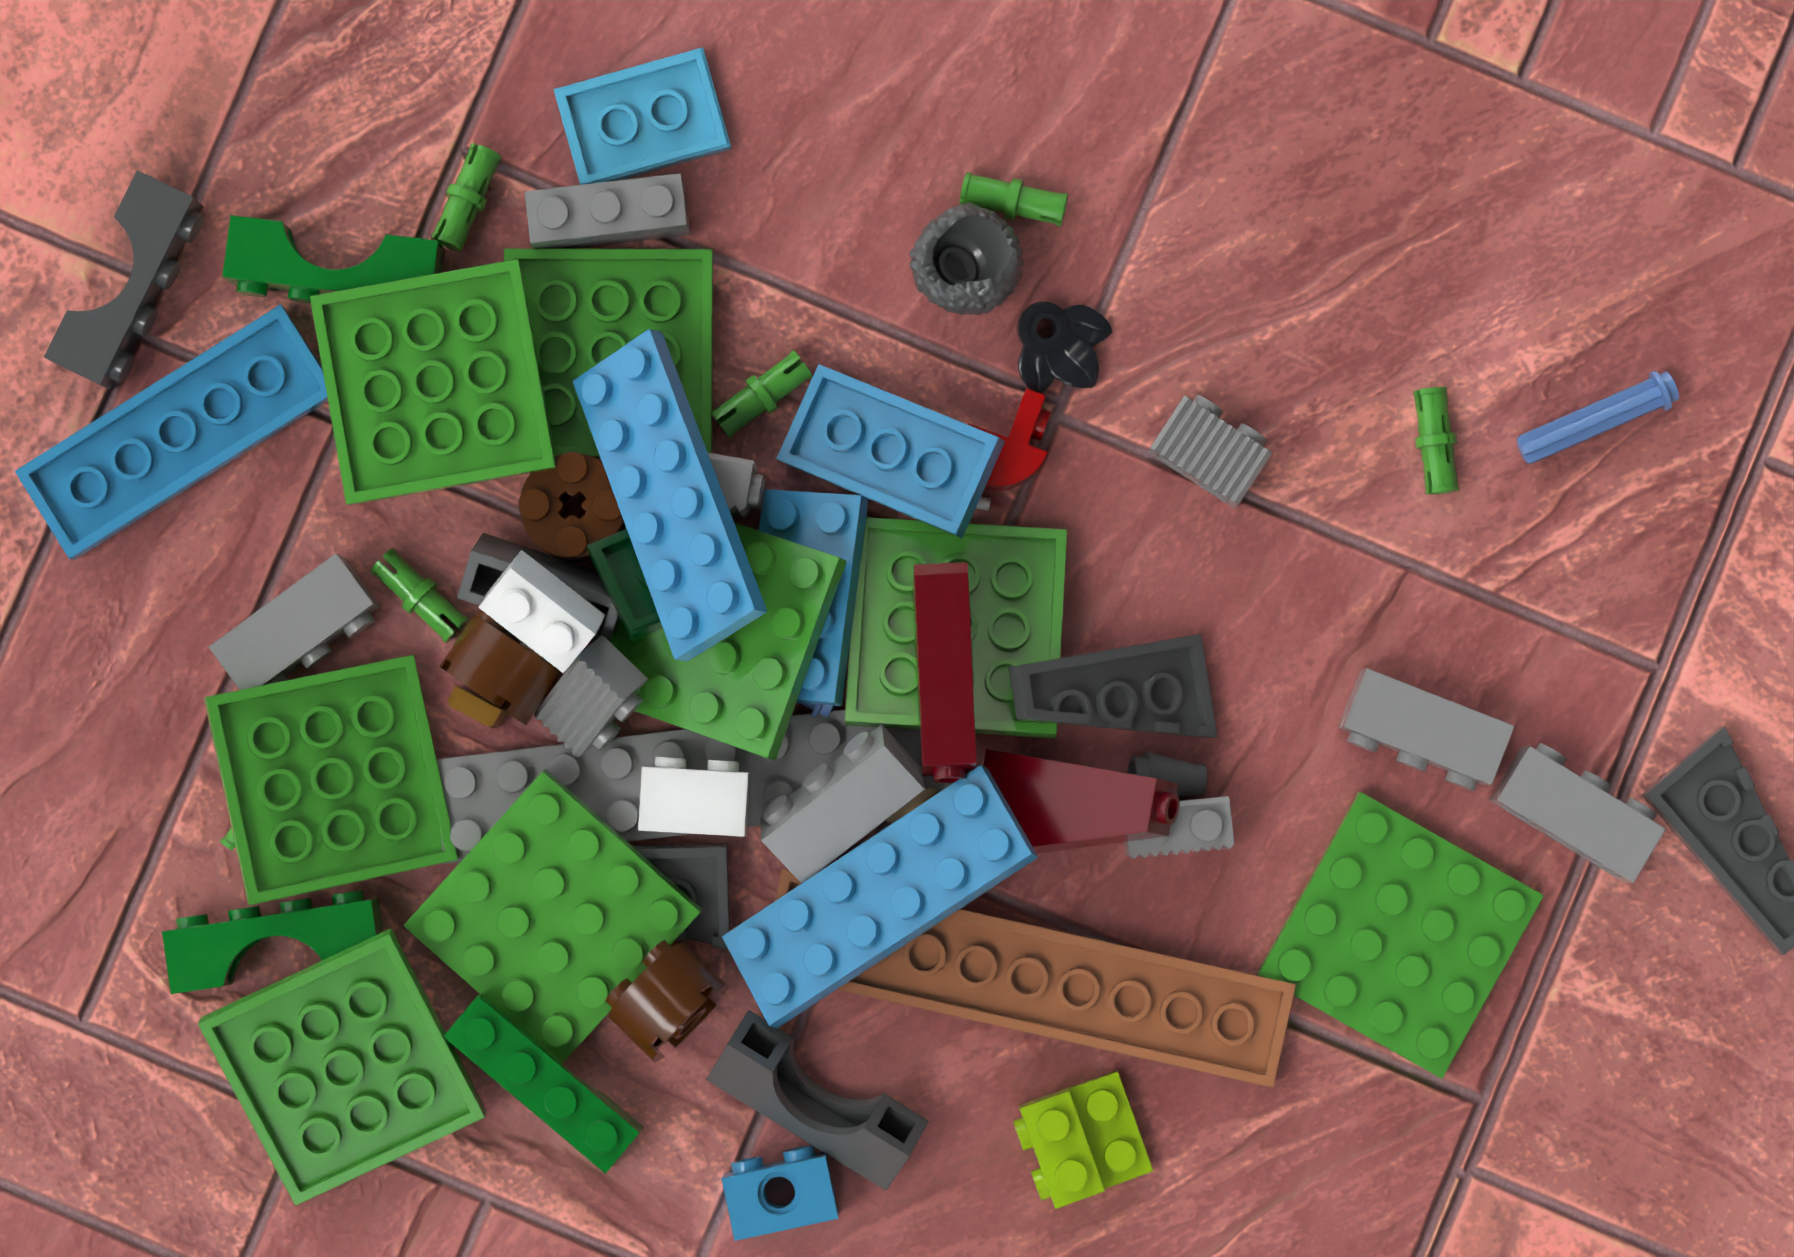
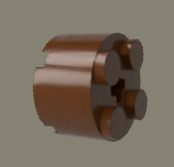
M576 452L559 454L555 456V469L530 473L526 479L518 503L521 520L530 538L550 555L566 561H588L591 558L588 554L587 545L625 530L626 526L603 463L586 454ZM583 496L586 497V500L582 503V507L586 511L585 515L580 519L574 515L564 519L563 516L568 510L564 505L565 501L570 497L575 500H580Z
M482 610L477 615L474 614L439 665L440 668L489 702L503 708L506 713L525 725L529 723L562 674L560 670Z
M663 940L657 944L642 961L647 968L633 983L628 978L620 982L605 1000L612 1007L608 1017L653 1062H657L665 1057L658 1050L662 1045L669 1041L676 1048L712 1012L716 1004L710 997L715 990L723 995L728 990V985L682 941L675 945H670L666 940Z

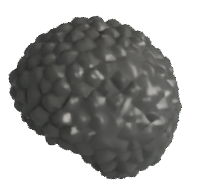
M972 203L950 207L923 228L922 234L914 243V248L909 252L912 258L910 260V269L913 270L912 274L917 290L923 293L929 302L937 304L945 309V311L959 315H981L990 312L995 306L1001 305L1007 299V296L1014 292V288L1018 285V279L1022 276L1020 268L1024 265L1022 259L1023 251L1021 246H1019L1018 236L1014 235V228L1007 226V222L1001 220L995 212Z

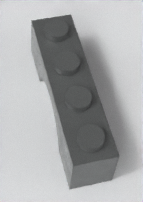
M137 170L114 215L115 219L125 229L131 241L133 249L131 276L121 293L106 305L87 311L67 310L44 358L111 391L116 381L122 383L132 368L134 355L130 352L138 336H145L154 324L157 308L153 306L162 288L168 290L179 273L181 263L177 261V258L185 242L192 243L202 227L204 216L200 212L203 205L194 197Z
M750 1010L744 1016L706 1079L885 1191L910 1157L929 1122L885 1093L870 1099L855 1100L844 1098L825 1090L816 1084L800 1066L794 1051V1037L779 1028L770 1027L765 1019Z

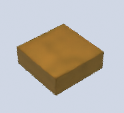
M456 685L447 700L450 707L489 728H499L507 714L500 707Z

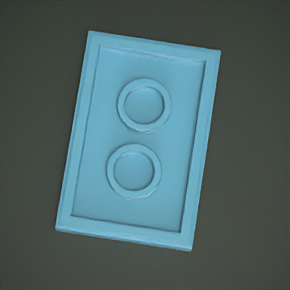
M703 47L553 89L580 185L625 180L732 149Z

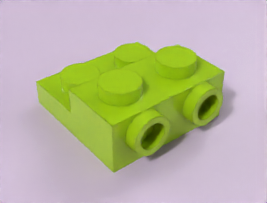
M1117 1070L1018 1105L1022 1118L1014 1120L1013 1124L1023 1151L1034 1148L1040 1168L1032 1170L1031 1174L1040 1199L1043 1201L1051 1198L1055 1209L1105 1192V1189L1153 1172Z

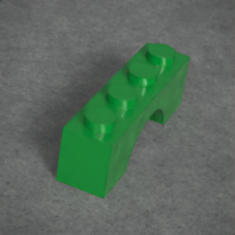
M230 215L222 277L230 284L237 285L236 293L267 297L268 289L287 291V299L311 303L310 296L442 273L445 249L437 240L386 234L377 250L363 262L345 269H326L304 260L295 245L291 229L282 221Z
M360 890L332 895V906L313 908L312 899L308 898L281 902V913L261 916L260 906L229 910V921L209 924L208 914L177 918V929L162 931L170 994L233 984L238 965L244 955L255 944L271 936H285L297 939L313 949L321 960L331 957L384 932L379 898L365 900L364 892Z
M482 994L472 1001L443 1036L605 1174L644 1128L606 1094L596 1090L567 1069L544 1049L533 1036Z

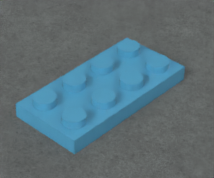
M818 364L776 459L788 466L857 495H862L869 500L959 538H963L1005 441L997 436Z
M764 489L759 531L840 557L847 561L798 696V703L842 706L868 508V499L862 495Z

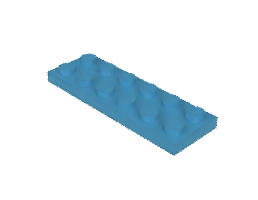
M280 304L15 470V473L68 558L76 560L326 403L328 398L323 369L288 312Z
M648 329L573 380V384L675 660L688 662L768 611L663 333Z
M980 765L966 774V779L957 780L723 935L722 938L768 1025L779 1028L1037 859L1038 855L989 769Z

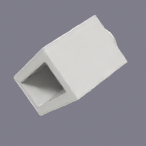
M522 550L490 588L478 607L562 673L567 670L595 636L605 617V614Z
M655 757L654 767H642L639 831L747 836L751 773L739 772V762L708 760L707 770L686 769L687 759Z

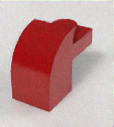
M1026 388L1008 437L968 423L972 427L1005 441L984 488L985 490L1003 491L1018 487L1031 479L1042 466L1047 451L1028 444L1030 438L1041 441L1051 413V411L1042 409L1046 395Z

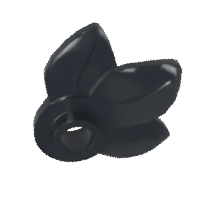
M1044 301L1030 304L1022 311L1017 322V334L1023 344L1017 362L1021 379L1030 390L1038 393L1044 392L1052 384L1054 378L1075 388L1094 387L1098 378L1099 365L1096 352L1092 346L1102 342L1112 334L1109 322L1103 315L1085 305H1073L1061 309L1056 304ZM1043 318L1049 319L1052 324V331L1045 338L1040 337L1036 329L1038 322Z

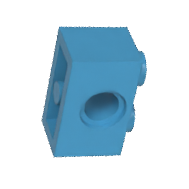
M808 1145L783 1151V1161L763 1164L762 1156H756L732 1162V1171L724 1173L721 1179L734 1241L839 1219V1208L827 1154L824 1152L815 1153L814 1146ZM774 1177L788 1179L795 1189L793 1199L785 1204H776L770 1201L765 1193V1184Z

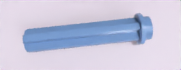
M1657 371L1650 372L1649 379L1519 435L1516 439L1518 450L1526 463L1533 464L1661 407L1665 411L1672 409V403L1679 400L1678 389L1667 371L1661 374Z

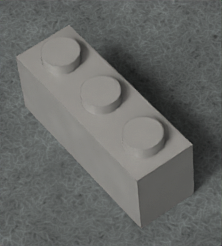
M681 173L524 191L530 244L534 249H576L691 235L685 184Z
M335 553L211 644L209 649L239 690L288 680L286 676L302 664L308 670L326 659L333 652L328 645L346 633L350 639L368 628L375 621L371 614L381 606L345 557Z
M1365 668L1360 670L1338 729L1350 733L1347 742L1374 753L1377 752L1379 745L1399 752L1396 758L1397 762L1423 772L1426 771L1428 764L1448 771L1445 781L1474 791L1477 783L1492 785L1514 726Z
M882 724L871 733L862 732L856 735L844 748V754L829 765L823 763L815 767L805 777L803 785L788 797L786 795L777 797L763 811L760 818L761 841L801 884L818 873L925 790L921 766Z
M1539 743L1536 749L1531 746L1521 747L1489 801L1620 881L1634 883L1666 828L1653 821L1657 813L1635 799L1629 798L1625 804L1608 793L1612 786L1591 772L1584 770L1581 777L1563 766L1567 760L1566 757L1542 743Z

